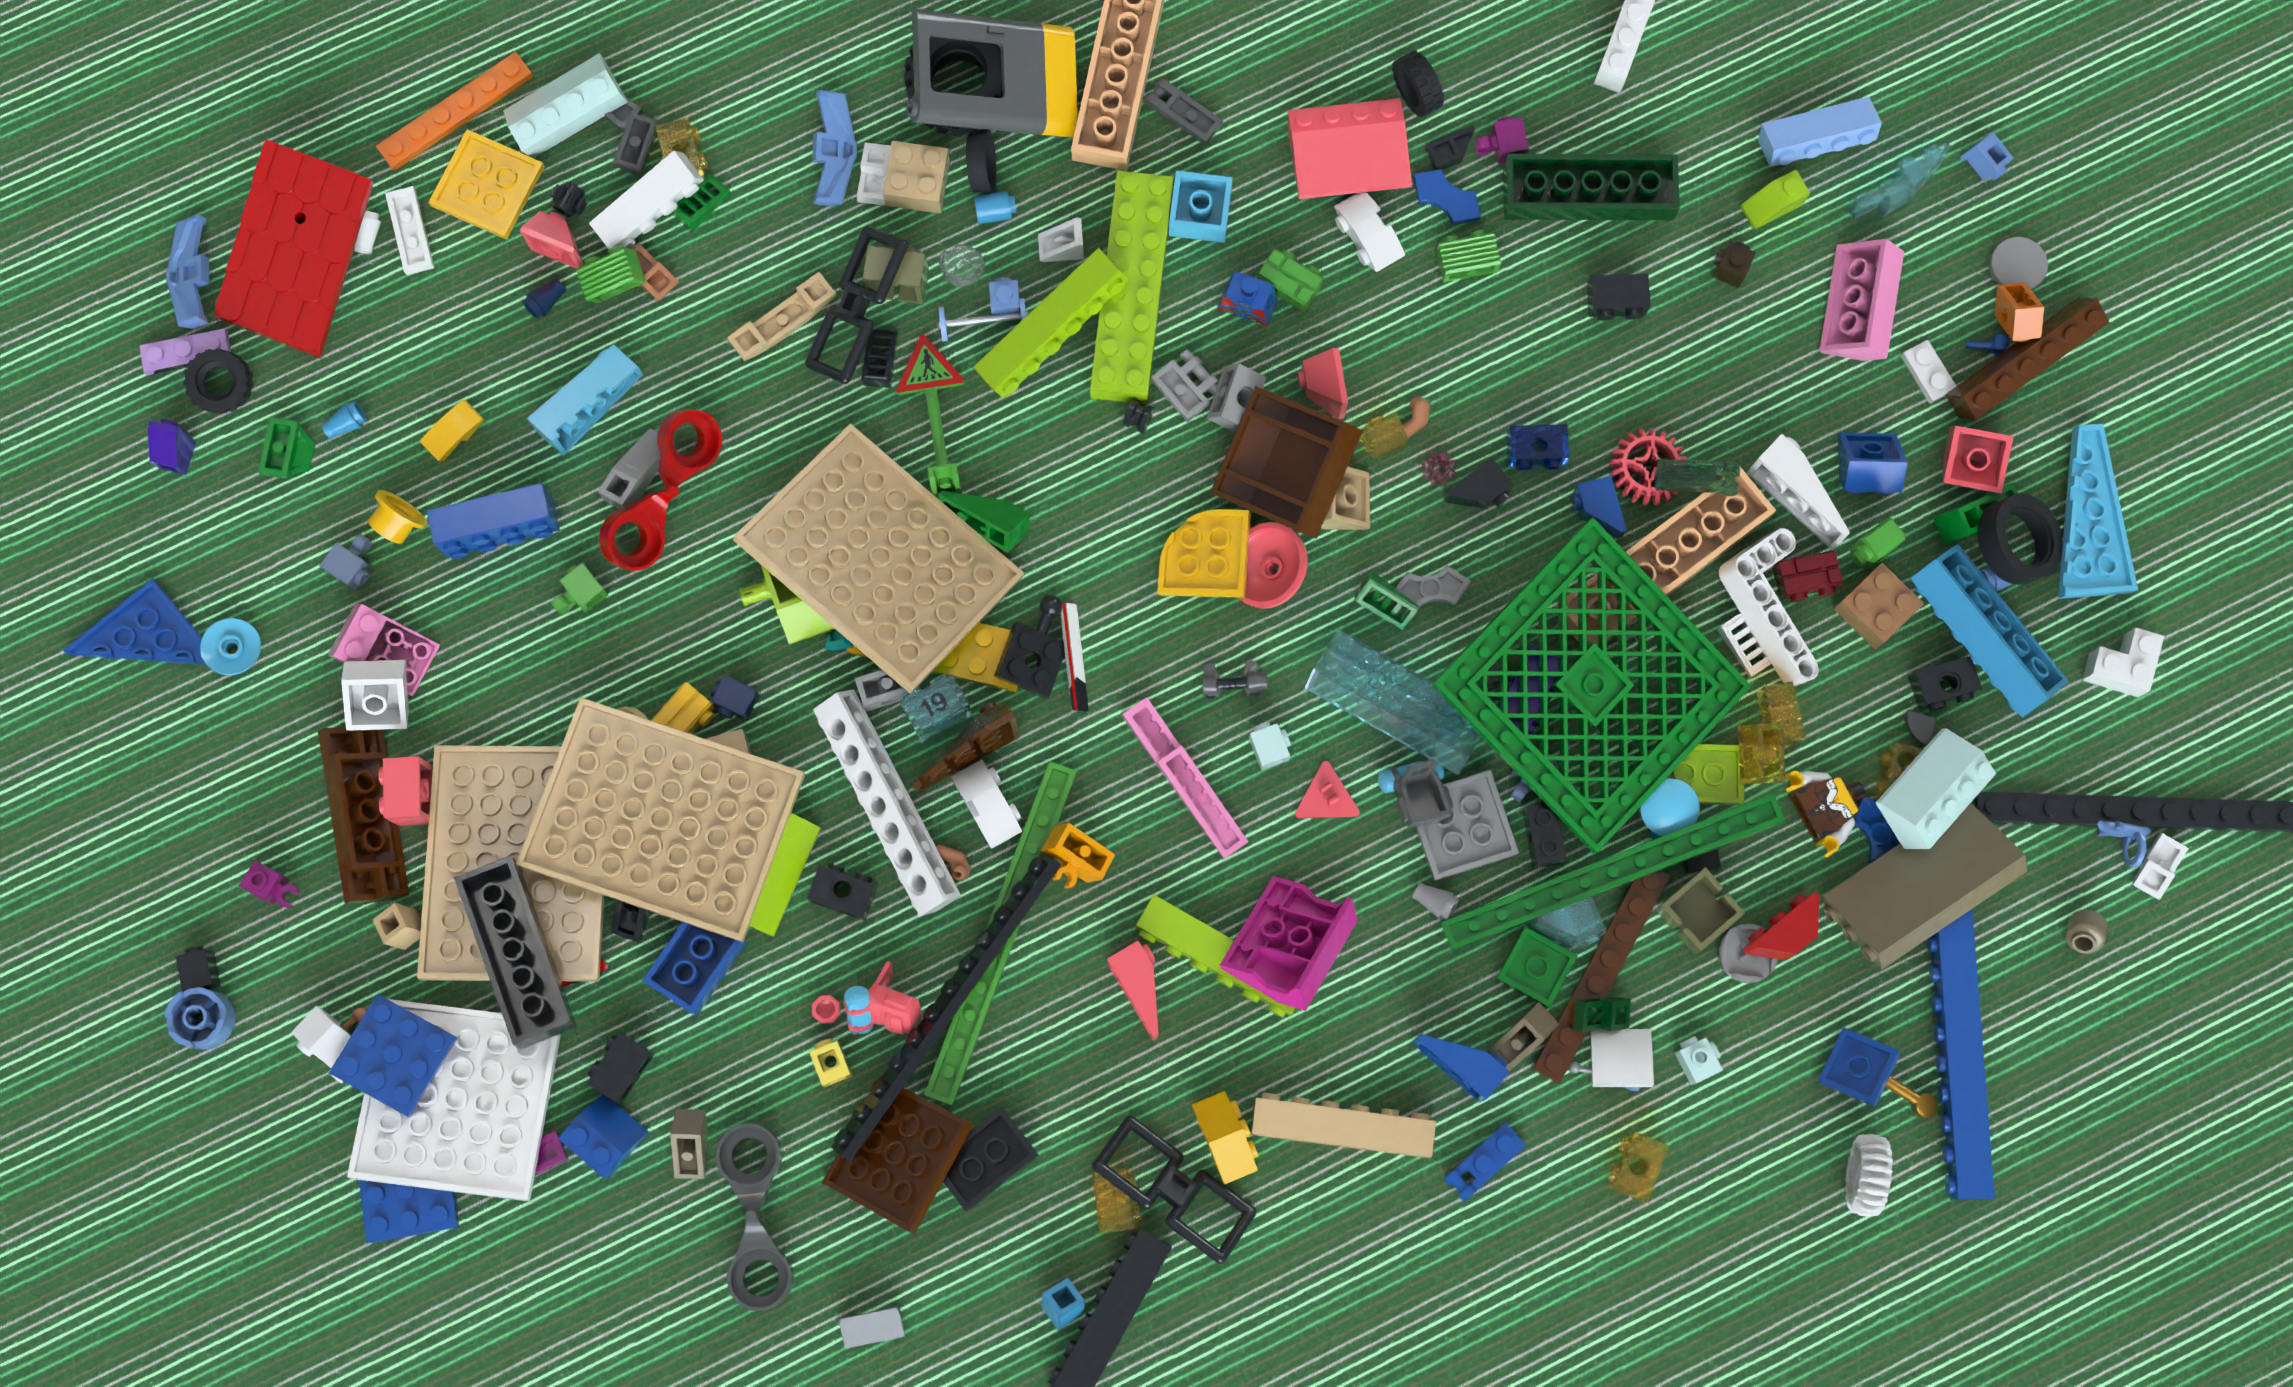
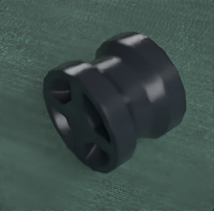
M1132 399L1122 425L1125 427L1133 426L1137 428L1138 432L1144 434L1153 416L1154 407L1150 405L1142 406L1138 400Z

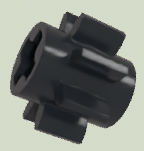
M566 182L562 186L557 184L550 195L554 201L552 207L566 217L571 218L575 213L581 215L588 204L585 202V198H583L585 192L571 182Z

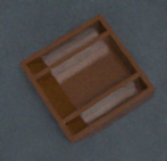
M1255 386L1210 493L1317 539L1363 430Z

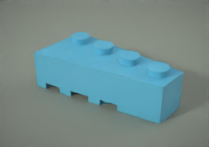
M613 344L609 349L606 348L601 351L596 360L527 419L536 432L557 452L564 456L643 374L639 367Z

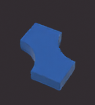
M1442 169L1414 174L1413 179L1419 204H1430L1440 208L1447 214L1452 225L1480 220L1481 215L1475 191H1465L1454 187L1447 181Z
M1865 796L1859 800L1857 806L1859 813L1854 816L1855 826L1864 833L1868 840L1870 848L1868 862L1872 863L1899 845L1900 842L1876 805V800Z

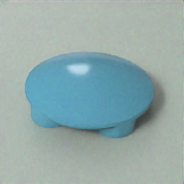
M1667 778L1639 807V811L1645 825L1652 832L1659 836H1665L1695 824L1699 816L1700 805L1695 791L1687 783L1678 779Z

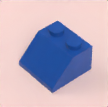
M1839 433V478L1844 491L1854 494L1862 492H1878L1881 494L1902 493L1908 462L1896 434Z
M602 1094L573 1120L558 1139L601 1177L610 1179L648 1135L649 1131L613 1100Z

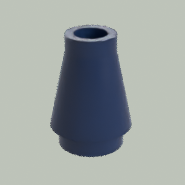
M554 278L551 282L527 293L526 298L522 302L533 317L537 319L541 315L545 317L561 295L566 292V289L558 279Z

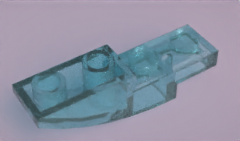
M1946 142L1940 146L1935 143L1925 148L1921 152L1922 155L1916 158L1912 156L1904 158L1897 163L1898 168L1892 177L1880 183L1878 189L1872 192L1865 190L1857 194L1853 198V204L1848 209L1853 220L1876 208H1879L1883 217L1911 200L1939 168L1951 147L1949 143Z

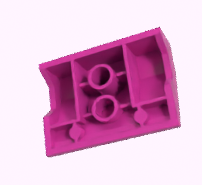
M1273 876L1220 964L1221 969L1281 1004L1306 1011L1358 921L1353 899L1346 897L1341 903L1337 904L1316 897L1304 884Z

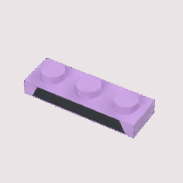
M225 328L139 345L143 372L147 376L188 368L189 361L193 360L196 357L195 355L203 353L208 349H222L231 352L229 335Z

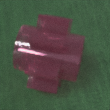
M1433 450L1430 454L1431 460L1423 459L1421 465L1427 468L1422 473V478L1428 477L1431 480L1432 487L1435 483H1442L1445 487L1448 483L1447 476L1450 478H1455L1456 472L1451 470V468L1455 466L1457 461L1450 460L1447 457V451L1443 455H1437ZM1435 464H1437L1439 468H1445L1443 473H1441L1439 470H1433Z

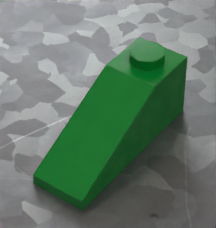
M2014 483L2003 486L2002 494L1990 492L1933 517L1944 544L1978 532L1980 517L1989 505L2018 494Z
M941 491L939 493V500L985 540L1007 553L1029 532L1030 513L1007 500L949 491Z

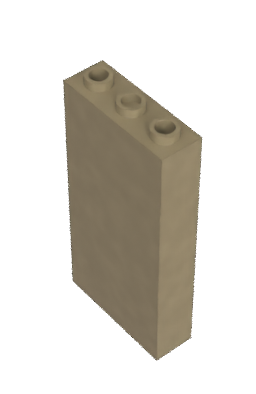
M1970 803L1930 849H1904L1900 843L1824 894L1825 908L1823 911L1831 923L1837 922L1842 927V932L1849 942H1856L1861 947L1860 950L1863 956L1870 963L1874 961L1881 969H1884L2026 873V856Z

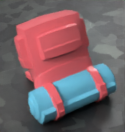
M886 962L877 980L869 990L862 986H853L845 992L843 1003L847 1013L848 1029L851 1033H869L873 1029V1025L877 1024L886 1026L889 1032L903 1035L904 1033L909 1034L911 1030L919 1025L921 1021L919 1000L887 988L894 976L891 962Z

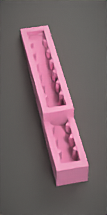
M1146 697L1123 713L1121 716L1223 859L1248 843V840L1183 746L1175 739L1148 698Z

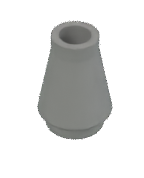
M1421 882L1412 896L1413 899L1420 902L1439 919L1443 917L1447 920L1452 916L1459 901L1458 898L1453 896L1454 893L1427 886Z

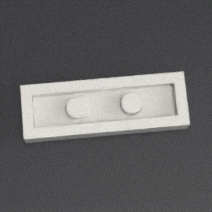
M411 186L385 193L405 274L410 275L433 269L434 264L415 188Z

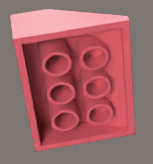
M1401 98L1288 110V137L1299 199L1412 187Z

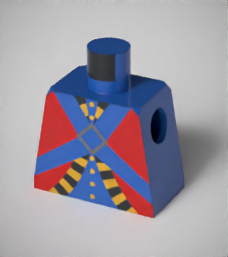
M1235 271L1227 281L1217 309L1268 327L1278 299L1274 286L1271 283Z

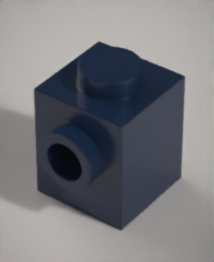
M724 675L722 681L718 680L711 691L712 703L715 707H718L717 713L729 719H732L735 715L745 721L748 720L760 696L756 689Z

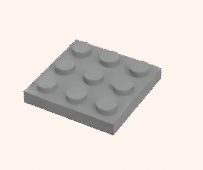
M1491 770L1444 784L1443 786H1447L1452 799V815L1441 821L1416 827L1434 881L1519 854Z

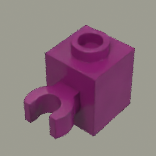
M1512 116L1502 117L1497 122H1494L1491 137L1476 138L1475 150L1477 156L1495 151L1498 164L1504 163L1507 154H1527L1529 150L1522 117L1514 119Z
M254 860L239 884V887L271 904H275L277 901L281 906L289 909L293 905L286 901V894L289 892L301 894L297 887L287 885L290 880L289 878Z

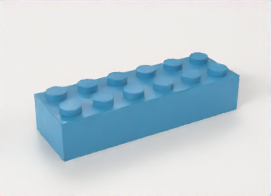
M1958 544L1910 578L1914 583L1916 591L1929 601L1933 606L1936 616L1945 621L1951 629L1953 637L1966 647L1970 652L1973 662L1982 667L1989 676L1991 684L2003 693L2007 698L2010 708L2018 712L2022 718L2047 701L2069 682Z

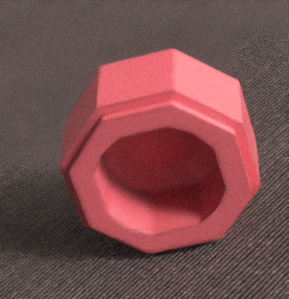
M832 995L819 996L812 1004V1016L821 1024L834 1023L841 1015V1004Z

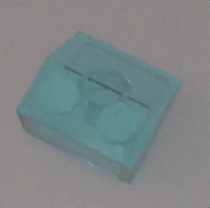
M1593 897L1536 917L1529 923L1531 930L1567 947L1577 944L1578 949L1595 944V942L1600 940L1599 935L1606 931Z

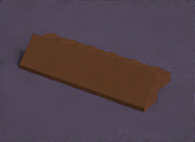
M346 727L319 730V742L345 904L362 902L370 904L408 896L409 890L399 827L395 823L383 818V814L380 813L379 799L383 796V785L379 781V768L383 767V759L387 758L383 729L346 730Z

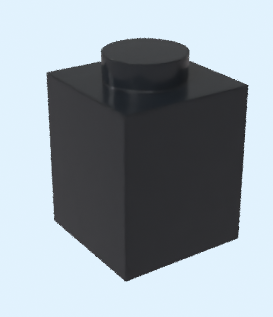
M203 946L187 948L185 949V954L176 956L183 992L196 987L205 989L221 987L215 953L213 951L203 949Z

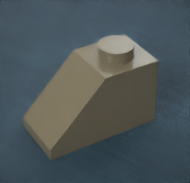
M1538 1002L1489 1051L1492 1054H1498L1508 1064L1505 1068L1511 1071L1555 1030L1559 1023Z
M675 1109L670 1138L674 1178L705 1179L708 1133L706 1110Z

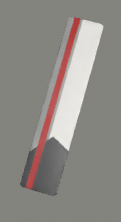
M1062 603L1061 622L1071 709L1073 711H1089L1077 605Z

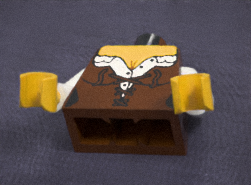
M1792 771L1781 776L1782 779L1787 778L1790 782V787L1786 788V791H1792L1788 795L1817 847L1823 845L1827 849V854L1824 857H1829L1846 841L1855 825L1854 816L1859 811L1854 802L1866 796L1863 785L1859 781H1855L1845 786L1839 776L1832 778L1828 773Z

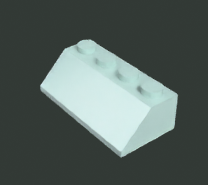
M599 53L503 111L508 128L521 151L527 156L535 158L604 117V114L626 104L628 101L604 58Z
M1943 728L1875 803L1904 849H1930L1995 776L1996 772L1982 750L1947 728Z

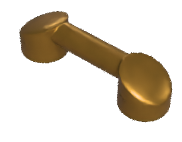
M1891 1076L1889 1077L1885 1087L1911 1102L1912 1111L1917 1117L1930 1118L1936 1113L1938 1103L1933 1095L1919 1094Z

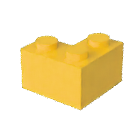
M1223 1091L1192 1104L1198 1124L1209 1146L1223 1183L1227 1184L1258 1171L1254 1158L1259 1156L1253 1141H1247L1246 1139L1251 1134L1245 1119L1238 1120L1242 1115L1236 1100L1230 1102L1226 1092Z

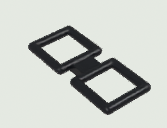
M865 226L862 229L839 282L840 288L845 290L839 306H829L805 361L807 368L842 384L850 382L874 327V323L870 319L865 318L864 315L870 301L877 304L884 303L908 249V242L905 239L871 226ZM871 239L895 248L877 291L853 282ZM836 318L860 328L842 371L819 361Z
M1132 1115L1126 1116L1092 1163L1093 1170L1145 1209L1151 1208L1156 1199L1161 1197L1173 1206L1165 1219L1166 1225L1216 1263L1223 1264L1256 1216V1208L1205 1170H1199L1191 1180L1178 1170L1184 1160L1183 1153ZM1131 1130L1169 1158V1161L1146 1194L1107 1165ZM1203 1185L1207 1186L1242 1213L1219 1249L1180 1220Z

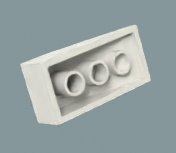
M1781 434L1757 459L1747 474L1831 550H1834L1850 532L1806 456L1800 450L1798 443L1792 438H1786Z

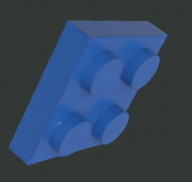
M1843 1027L1818 1081L1822 1085L1876 1107L1901 1053L1899 1050Z

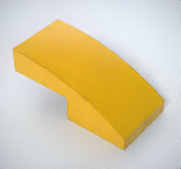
M462 400L423 436L420 443L437 461H445L461 441H467L485 419L466 400Z

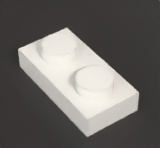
M1928 340L1905 351L1901 355L1929 404L1945 397L1946 393L1956 387Z

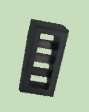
M872 330L867 341L861 381L863 386L891 388L898 332ZM874 339H890V344L874 343ZM873 349L889 350L888 354L873 353ZM872 359L887 360V363H872ZM871 369L885 370V374L870 373Z

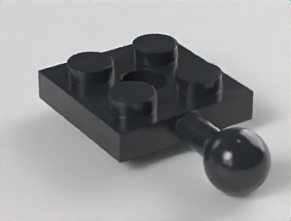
M1047 595L1040 601L1039 608L1042 615L1037 629H1033L1020 622L1013 623L994 674L996 678L1043 698H1049L1065 655L1064 642L1047 635L1052 618L1057 617L1063 608L1062 601L1055 595ZM1029 652L1034 653L1037 657V664L1034 668H1029L1025 662V657Z

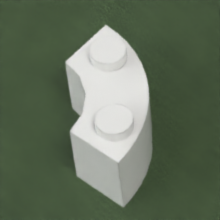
M1366 192L1356 193L1334 206L1338 215L1335 218L1336 224L1342 233L1346 232L1358 249L1356 251L1357 256L1364 266L1368 265L1378 272L1405 256L1391 225L1385 227L1377 215L1381 209Z
M980 760L951 776L991 849L1022 832L1017 822L1021 819V816L1014 803L1007 804L997 785L1001 783V780L994 767L987 769L983 760Z
M317 1005L291 1032L299 1040L296 1046L309 1057L312 1054L316 1055L330 1068H332L352 1036L339 1026L341 1024L339 1021ZM334 1077L338 1082L343 1083L342 1080Z

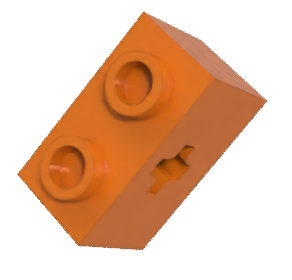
M2026 282L1997 285L1994 316L2012 341L2028 342L2030 339L2041 338L2044 306Z

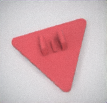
M1323 761L1295 812V816L1297 818L1358 817L1360 814L1358 807L1330 763Z

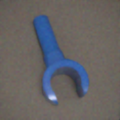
M1995 334L1992 342L1967 341L1966 348L1990 350L1991 353L2000 355L2006 350L2009 337Z

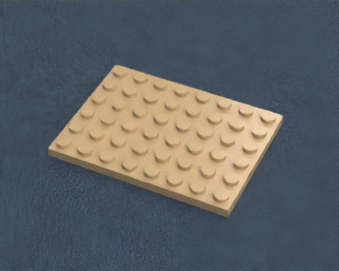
M851 423L739 530L733 538L734 542L910 694L1006 596L1025 574Z
M580 697L516 865L744 942L805 773Z
M434 746L417 979L490 981L454 877L510 855L516 861L518 860L561 746ZM520 867L560 980L599 982L604 895Z

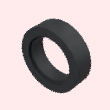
M2015 494L1992 503L1982 513L1978 524V542L1986 563L1998 577L2011 584L2023 585L2046 577L2055 571L2062 557V534L2055 516L2042 501L2028 494ZM2009 514H2014L2021 518L2032 533L2035 543V558L2031 565L2019 560L2008 544L2005 524Z

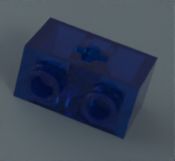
M1568 424L1510 426L1506 433L1508 467H1516V470L1525 471L1533 469V466H1545L1547 470H1556L1566 465L1570 458ZM1534 444H1538L1539 449H1543L1541 453H1537V448H1533Z

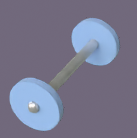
M1019 298L1021 312L953 320H946L944 307H939L940 321L936 326L941 328L942 341L944 342L948 341L947 327L1023 320L1029 312L1025 310L1024 298Z

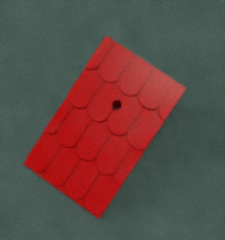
M265 139L251 181L252 186L241 216V225L225 269L227 272L215 305L214 316L230 324L321 358L374 183L367 177Z

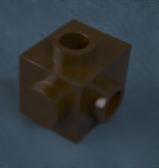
M1729 241L1725 250L1721 248L1718 250L1713 264L1717 266L1713 278L1739 288L1748 273L1756 252L1750 250V247L1744 243Z

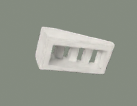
M1741 613L1719 627L1718 633L1750 678L1771 665L1770 660ZM1741 625L1743 630L1733 635L1731 630ZM1745 635H1748L1750 639L1742 645H1739L1737 641ZM1754 644L1757 649L1746 656L1743 651ZM1761 654L1764 659L1752 666L1749 661Z

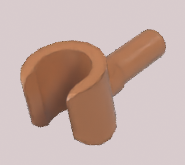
M357 1008L351 1015L352 1018L341 1027L348 1031L357 1023L359 1024L368 1008Z

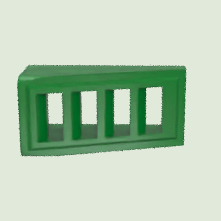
M711 173L698 184L699 189L688 198L683 197L676 203L678 207L672 212V215L691 232L732 194ZM710 184L720 192L717 196L707 188ZM702 192L711 199L708 203L700 196ZM697 200L703 207L698 209L692 202ZM687 207L694 212L692 216L684 211Z
M1370 571L1355 593V602L1401 630L1406 628L1419 610V606L1372 571ZM1373 587L1376 590L1374 591L1372 596H1370L1367 593ZM1383 593L1386 597L1379 603L1377 600ZM1392 600L1396 601L1393 608L1388 610L1387 607ZM1402 606L1406 607L1407 609L1400 618L1396 616Z

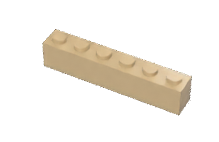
M1262 1093V1098H1255L1251 1135L1432 1158L1436 1121L1429 1120V1114L1411 1112V1118L1399 1116V1111L1392 1109H1381V1114L1369 1112L1370 1107L1362 1105H1352L1351 1110L1339 1108L1340 1103L1322 1101L1321 1106L1310 1105V1099L1292 1097V1102L1280 1101V1095Z

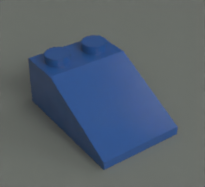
M1420 1034L1412 1042L1413 1045L1479 1103L1487 1100L1510 1073L1505 1068L1508 1065L1506 1061L1496 1053L1491 1055L1486 1051Z

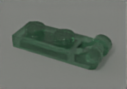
M1658 459L1655 487L1656 490L1722 493L1725 496H1735L1739 493V483L1736 480L1740 475V465L1734 462ZM1716 475H1723L1725 480H1716Z

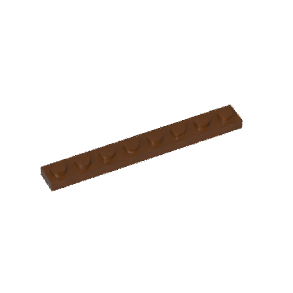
M1658 871L1632 881L1558 1019L1559 1025L1550 1034L1532 1068L1533 1071L1560 1084L1587 1033L1573 1030L1575 1001L1606 998L1669 880V875Z

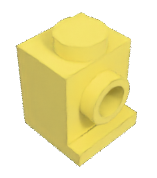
M831 1038L816 1043L814 1045L815 1050L809 1052L822 1086L827 1087L853 1076L840 1042H832ZM830 1056L836 1058V1065L834 1067H827L826 1059Z

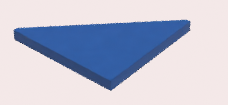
M153 578L63 649L66 654L73 656L206 665L200 651L202 636Z

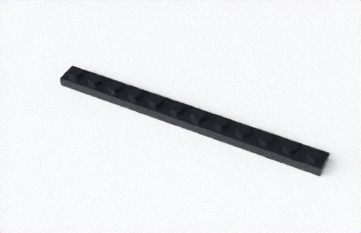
M1980 792L1975 797V807L1992 823L2098 826L2097 822L2103 820L2107 822L2119 821L2148 828L2293 833V802L2008 792Z
M1040 853L1038 857L1031 861L1028 866V872L1021 881L1013 886L1011 896L1004 905L996 910L993 921L986 930L979 934L976 939V945L971 952L961 959L958 966L959 969L951 979L944 983L941 988V994L934 1003L927 1007L923 1014V1019L917 1028L909 1032L899 1053L892 1056L887 1070L881 1078H878L872 1084L870 1094L863 1103H860L855 1108L852 1119L847 1126L837 1133L834 1140L835 1143L831 1148L851 1162L1061 866L1057 860Z

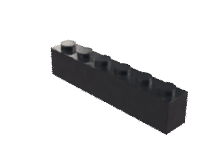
M1141 1229L1138 1234L1131 1232L1123 1247L1128 1250L1123 1261L1118 1258L1116 1259L1108 1274L1113 1277L1108 1288L1103 1285L1101 1286L1093 1302L1098 1304L1093 1315L1088 1312L1086 1313L1078 1329L1083 1331L1077 1342L1074 1340L1070 1341L1063 1354L1064 1357L1068 1358L1062 1369L1056 1366L1047 1383L1051 1384L1052 1387H1095L1172 1249L1171 1246Z

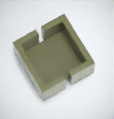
M877 244L876 247L868 246L863 272V282L866 287L877 291L893 254V247L885 244ZM914 248L907 249L886 297L887 300H893L895 285H900L898 301L924 305L929 277V269L924 253Z
M1706 867L1655 909L1672 930L1676 927L1681 930L1677 933V936L1694 955L1701 952L1745 914L1728 892L1718 899L1714 897L1723 887Z

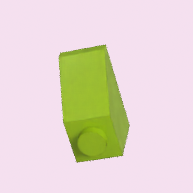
M1794 170L1769 183L1742 203L1740 207L1755 230L1803 206L1810 192L1798 171Z

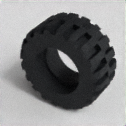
M940 37L929 38L930 81L933 91L938 92L933 87L932 80L941 67L954 61H967L977 65L985 73L983 85L971 95L1002 98L1001 48L998 44ZM913 45L909 50L910 57L906 58L904 65L906 72L904 73V80L908 99H912V96L915 94ZM925 124L929 128L934 126L932 124ZM936 125L937 132L944 135L947 131H952L953 136L961 137L962 132H978L977 129Z

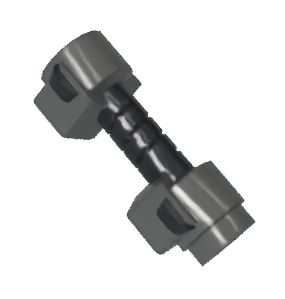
M1253 660L1246 661L1243 677L1220 679L1213 662L1204 666L1202 688L1203 696H1206L1208 699L1219 698L1221 690L1243 689L1246 696H1257L1262 690H1268L1267 674L1258 672L1257 663Z

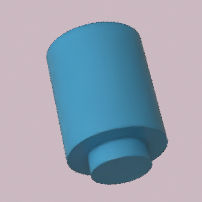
M1008 191L974 196L978 224L1012 219L1011 213H1017L1014 196H1008Z

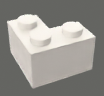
M2134 628L2124 634L2120 652L2101 646L2096 648L2088 655L2082 680L2135 697L2146 694L2151 690L2164 636Z

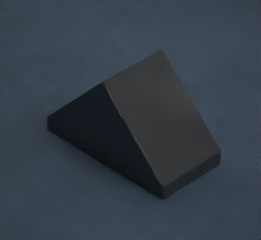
M617 900L611 933L639 942L651 911Z

